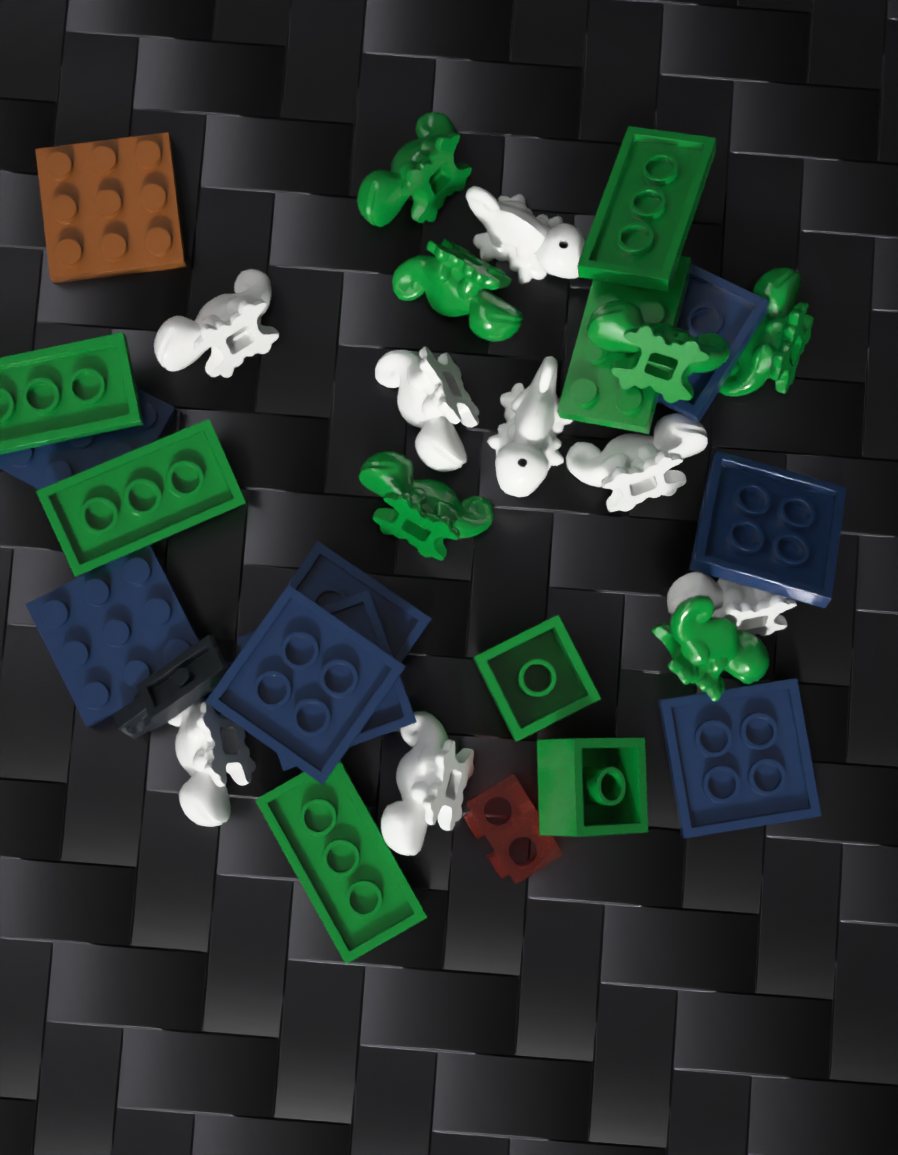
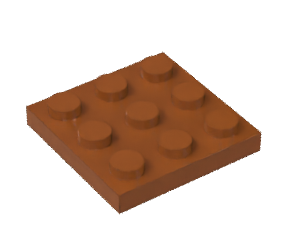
M169 132L35 149L50 280L54 284L187 267L172 138Z

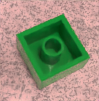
M559 615L473 658L516 742L601 699Z
M645 738L537 740L539 835L581 837L648 832Z

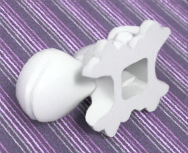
M472 186L467 190L466 199L468 204L487 230L486 233L475 235L473 241L474 245L480 249V257L483 261L488 262L493 259H497L500 262L508 261L510 269L518 272V280L521 284L529 282L532 278L541 280L547 273L567 279L579 277L577 265L586 239L577 227L569 223H563V219L560 216L548 219L546 215L541 214L535 217L531 209L526 207L525 197L521 194L511 198L500 196L497 201L490 192L481 187Z
M248 269L242 271L234 283L235 293L222 294L210 300L200 310L195 321L183 316H174L165 321L159 328L154 341L155 355L162 367L171 372L184 369L194 363L211 347V356L206 362L205 371L211 377L222 375L229 378L232 376L234 368L240 366L246 356H253L256 353H267L272 343L279 337V333L275 328L261 325V317L267 311L272 296L269 277L260 270Z
M427 346L419 351V355L409 350H393L385 353L378 360L375 367V378L387 388L399 387L397 404L402 417L413 426L421 428L415 439V448L420 459L431 469L440 472L453 471L462 467L467 461V453L453 424L461 422L467 427L472 428L479 424L477 417L479 410L463 387L461 371L447 352L441 354L438 360H436Z
M553 356L546 357L543 360L530 386L524 389L522 383H516L510 392L504 393L500 397L502 406L506 408L504 417L507 422L499 425L498 434L489 437L487 442L491 448L496 450L495 467L500 488L509 495L516 497L528 496L545 479L551 466L564 463V457L558 451L562 442L557 438V435L563 432L564 425L572 423L573 420L560 418L557 413L561 397L558 399L556 394L558 362Z
M680 413L668 414L657 421L654 436L633 433L623 434L612 439L602 452L592 443L576 442L567 453L566 464L569 471L581 482L613 490L612 495L606 501L608 511L615 512L621 510L626 512L633 509L636 504L643 502L646 498H657L661 495L672 496L677 488L683 486L686 483L685 474L678 470L669 469L681 464L684 458L703 451L708 444L707 432L700 422L697 423Z
M691 572L680 577L673 583L667 594L668 612L671 615L682 601L697 595L709 596L714 603L712 617L730 620L735 624L737 631H748L753 635L760 634L761 636L770 635L777 630L786 628L787 621L780 613L797 606L794 599L721 578L715 582L709 575L700 572Z
M201 698L168 721V723L180 727L175 741L176 755L182 767L191 776L179 791L180 805L186 816L197 825L215 827L222 825V823L227 822L230 818L231 805L226 787V772L231 775L238 785L243 786L251 783V773L254 772L256 764L249 757L250 751L244 742L246 738L245 730L223 714H217L213 707L207 704L204 698Z
M415 711L414 715L417 723L400 728L404 741L413 747L402 757L396 771V782L402 801H396L387 805L381 818V831L386 844L398 854L415 856L421 850L428 824L434 825L437 818L443 830L451 831L454 828L455 822L459 821L462 817L463 790L467 785L468 778L472 776L474 771V751L469 748H463L455 755V741L448 739L441 722L426 711Z

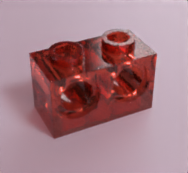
M512 772L465 801L470 811L465 813L463 817L477 839L485 835L492 845L494 851L487 856L501 879L510 875L514 883L518 884L564 855L553 836L539 835V814ZM494 797L505 798L511 808L507 819L498 823L491 822L484 815L486 803ZM520 837L531 839L535 845L533 856L525 862H517L509 856L511 843Z

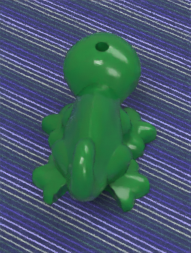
M430 112L419 117L416 123V134L419 139L408 142L396 153L392 160L391 171L374 170L364 178L358 190L357 204L359 212L370 224L382 227L390 223L400 212L410 195L413 197L414 202L411 209L412 218L418 223H423L425 220L434 222L437 211L443 206L446 196H451L455 191L461 192L465 188L466 179L471 174L472 167L466 163H454L453 154L460 135L456 133L451 119L444 113Z
M444 239L441 245L429 240L427 250L434 254L435 257L427 255L410 257L394 271L392 278L393 292L400 300H415L425 292L431 307L441 315L458 317L469 314L470 329L484 340L492 342L504 341L511 338L522 325L523 314L514 306L488 291L506 288L510 285L512 279L505 275V272L478 259L466 248L447 239Z
M790 268L773 269L766 272L755 284L752 293L769 300L770 309L720 388L719 393L732 397L747 395L763 386L769 378L775 380V388L778 392L787 393L789 386L794 381L799 357L804 351L805 344L810 339L814 320L813 316L806 314L807 303L799 302L795 305L802 285V278L799 272Z
M626 300L611 301L599 307L592 313L587 325L588 338L598 347L613 353H635L628 359H619L612 363L611 372L615 377L619 378V384L622 389L627 390L633 386L644 389L651 386L655 392L661 393L664 400L668 403H674L679 399L691 400L694 390L688 381V376L692 373H704L718 369L730 356L729 344L720 335L705 333L696 338L688 334L687 331L670 324H651L648 321L645 322L641 309L636 304Z
M393 451L376 453L364 462L360 470V482L370 491L383 497V500L393 507V509H377L373 515V520L380 525L381 532L385 535H394L399 539L408 540L412 546L417 548L419 554L424 557H433L442 561L447 555L443 539L458 540L460 538H470L484 532L492 525L494 511L492 504L486 497L471 496L460 502L453 489L441 481L413 479V463L403 454Z
M697 595L682 601L671 615L670 624L656 625L651 631L660 639L671 654L672 660L667 665L668 668L684 684H697L714 702H717L725 691V684L721 677L723 670L741 682L752 685L765 675L769 667V653L764 643L752 633L743 630L737 631L735 624L730 620L712 617L714 612L712 599L709 596Z

